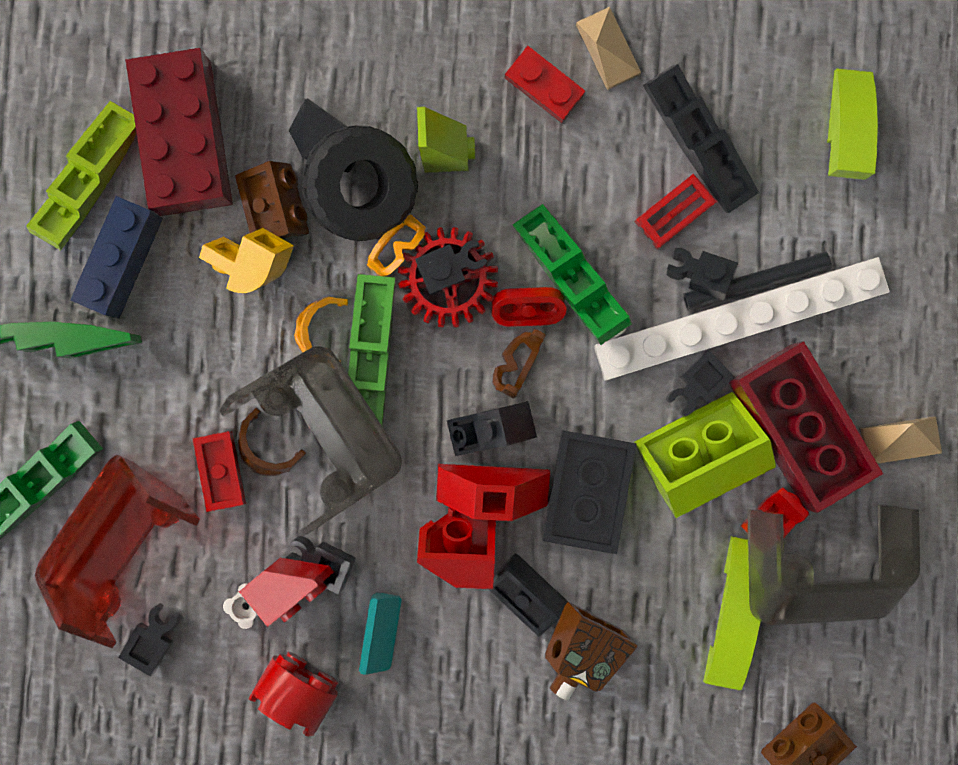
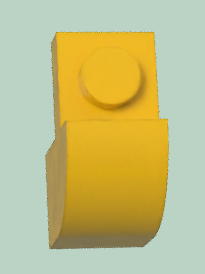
M261 228L243 236L240 245L224 236L206 243L202 246L199 258L211 264L212 268L217 272L230 275L226 289L237 293H248L276 280L283 274L294 245Z

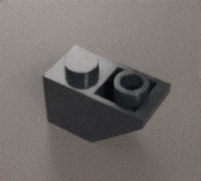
M529 401L446 420L455 456L509 446L537 438Z

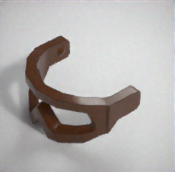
M534 329L532 333L524 332L512 340L502 353L506 365L495 367L492 383L496 390L513 399L516 398L538 355L542 342L546 337L545 333ZM521 343H525L532 351L515 385L503 384L502 376L504 372L518 370L513 353Z
M256 407L241 422L238 447L243 463L248 465L254 473L263 476H277L289 472L306 455L303 449L295 453L291 460L274 464L257 458L248 447L246 439L247 429L261 414V411Z

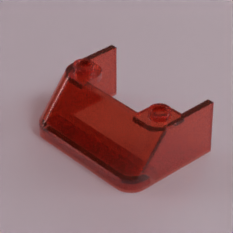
M115 455L106 463L40 559L35 572V581L58 629L109 648H113L117 642L106 622L118 611L121 603L119 589L115 582L154 525L168 528L182 519L197 526L200 518L181 494L133 461L120 455Z

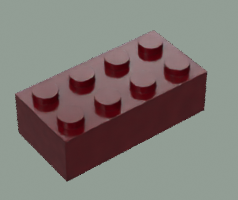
M201 48L125 59L148 209L159 216H167L233 205L213 71L209 58Z
M804 341L790 344L729 382L740 402L770 439L776 463L806 510L819 513L883 475L882 470Z

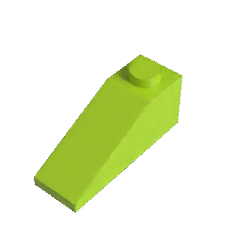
M417 107L418 146L424 172L468 171V160L475 159V138L467 137V126L427 107Z

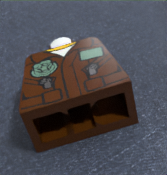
M567 602L545 652V658L558 673L550 686V690L564 700L571 698L579 684L595 692L601 691L638 645L623 629Z

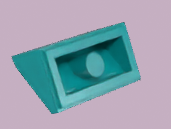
M376 592L371 597L360 660V674L368 675L390 669L402 602L400 596Z

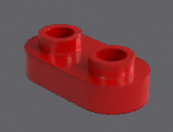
M552 287L509 288L501 290L494 295V299L491 302V312L494 321L506 327L553 325L561 321L566 315V302L561 291Z

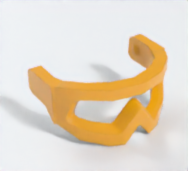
M408 215L404 223L387 231L374 246L367 261L369 269L377 276L384 277L391 274L404 261L402 251L415 249L425 235L426 227L414 216ZM404 226L415 230L417 233L410 242H393L396 258L385 268L378 259V256L390 239Z
M324 297L310 303L298 315L294 337L302 353L314 361V363L340 367L341 360L324 358L313 349L309 340L308 326L312 316L319 308L328 304H335L340 307L348 306V299Z

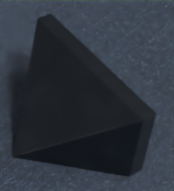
M307 98L301 105L289 128V132L302 158L307 160L314 145L323 139L324 136L347 126ZM356 162L350 164L344 172H351Z

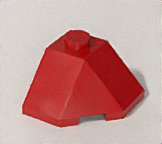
M449 507L448 513L436 522L430 520L420 527L417 563L455 588L493 589L496 520L472 519Z

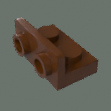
M267 161L235 175L250 233L264 228L282 239L309 234L307 212L302 206L297 187L298 178L290 163Z
M813 702L761 750V753L771 765H838L857 746L839 725L817 703Z

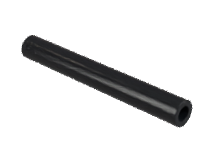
M823 252L734 278L725 300L830 270L832 268L830 256L827 252ZM694 290L683 293L684 303L688 311L725 301Z

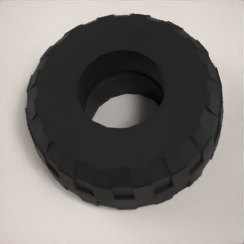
M354 125L343 127L327 134L310 151L302 172L303 197L309 211L322 227L344 239L352 241L378 240L387 231L404 223L415 205L418 181L413 159H411L407 149L400 141L374 127ZM358 160H365L374 167L378 175L379 186L376 195L370 202L362 206H351L345 201L341 193L340 180L343 172L350 164Z

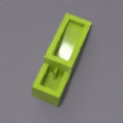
M836 68L834 70L827 143H831L828 176L866 180L875 174L877 158L878 116L873 72Z

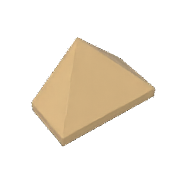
M610 7L576 22V26L607 90L641 74Z
M936 417L860 428L862 439L877 464L942 453Z

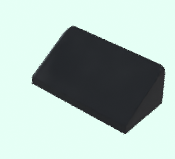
M516 553L494 574L493 589H488L538 637L560 619L563 609L568 602Z

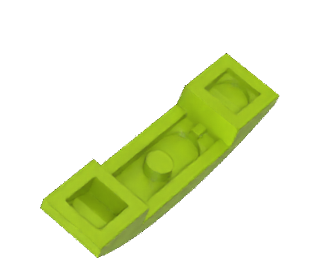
M730 537L724 573L727 574L714 646L710 645L703 680L705 684L742 690L761 622L769 552L767 553L754 540Z

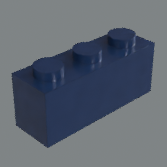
M115 196L70 301L105 316L120 319L163 218L151 210Z

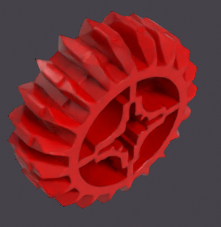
M440 227L437 228V240L432 241L430 234L425 232L423 238L427 245L422 248L418 244L413 249L417 252L416 256L403 253L404 260L410 263L411 266L399 267L398 273L402 276H408L409 280L399 282L398 287L400 290L411 289L412 292L406 294L402 299L405 304L417 300L418 303L411 310L415 316L420 314L423 309L427 310L423 319L425 323L429 324L433 316L437 315L439 316L437 321L438 327L444 328L446 317H452L453 327L458 328L460 325L459 315L464 314L466 321L470 324L474 321L470 313L471 309L474 308L481 315L486 312L484 306L479 301L481 299L489 303L493 301L494 296L486 292L485 289L498 288L497 281L487 279V276L498 273V267L485 266L479 271L462 270L465 282L452 287L453 295H449L448 289L442 291L445 294L448 308L439 307L427 301L419 291L420 288H426V284L422 276L418 277L419 268L415 259L449 244L452 249L461 251L464 244L471 241L473 233L468 231L462 241L458 240L459 230L453 227L451 238H445L444 230ZM479 240L480 247L471 250L468 256L474 262L486 259L488 263L494 258L492 252L480 255L479 252L484 248L485 242ZM480 278L474 295L464 304L458 305L457 291L459 287L464 283L471 282L473 279Z

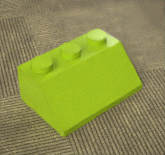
M733 391L693 411L690 415L683 416L634 441V443H637L636 448L659 493L675 518L776 468L770 439Z

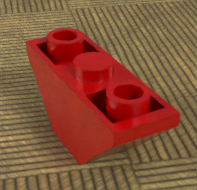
M438 464L436 501L472 519L514 521L547 507L550 469Z

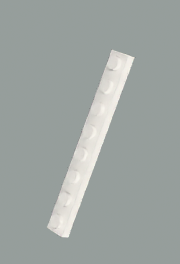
M879 257L612 339L602 345L596 344L594 349L604 381L877 297L890 291Z

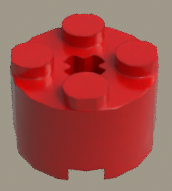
M287 652L286 656L283 654H279V656L274 655L248 699L253 702L260 700L261 704L258 710L281 726L291 730L296 723L305 727L303 731L305 736H314L338 695L335 688L339 682L325 672L319 671L315 675L305 669L307 662L292 652Z

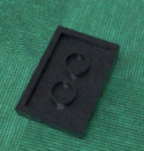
M565 430L561 431L542 538L544 542L617 555L637 443Z

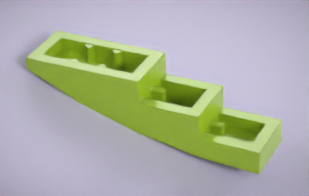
M109 101L67 153L68 164L46 190L49 198L26 225L30 233L60 251L63 249L106 188L137 134L134 114Z

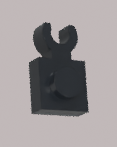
M471 240L465 243L461 252L454 254L449 244L415 259L430 296L465 282L462 270L479 271L487 265L486 259L473 262L468 258L471 250L480 247L478 240Z
M675 248L673 259L683 262L684 265L676 267L668 264L666 275L675 280L687 277L691 279L689 289L725 300L736 273L738 262L702 251L698 260L693 258L688 250Z
M709 350L705 351L680 376L687 385L684 388L672 390L667 395L666 400L671 403L676 397L683 396L687 404L679 414L681 416H688L694 411L698 397L705 403H709L735 376Z
M297 536L292 540L291 545L300 549L302 556L292 552L286 559L330 566L334 572L323 583L327 586L326 589L339 594L345 588L356 557L325 542L314 548L313 543L304 536Z
M161 603L150 610L148 615L149 626L141 622L135 627L118 657L150 677L156 672L173 640L164 636L165 633L176 627L181 617L179 613H175L170 618L169 623L161 621L159 614L164 606Z

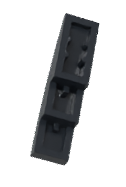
M678 64L672 65L643 85L678 145L726 213H730L759 193L725 129L718 128L701 96H695Z

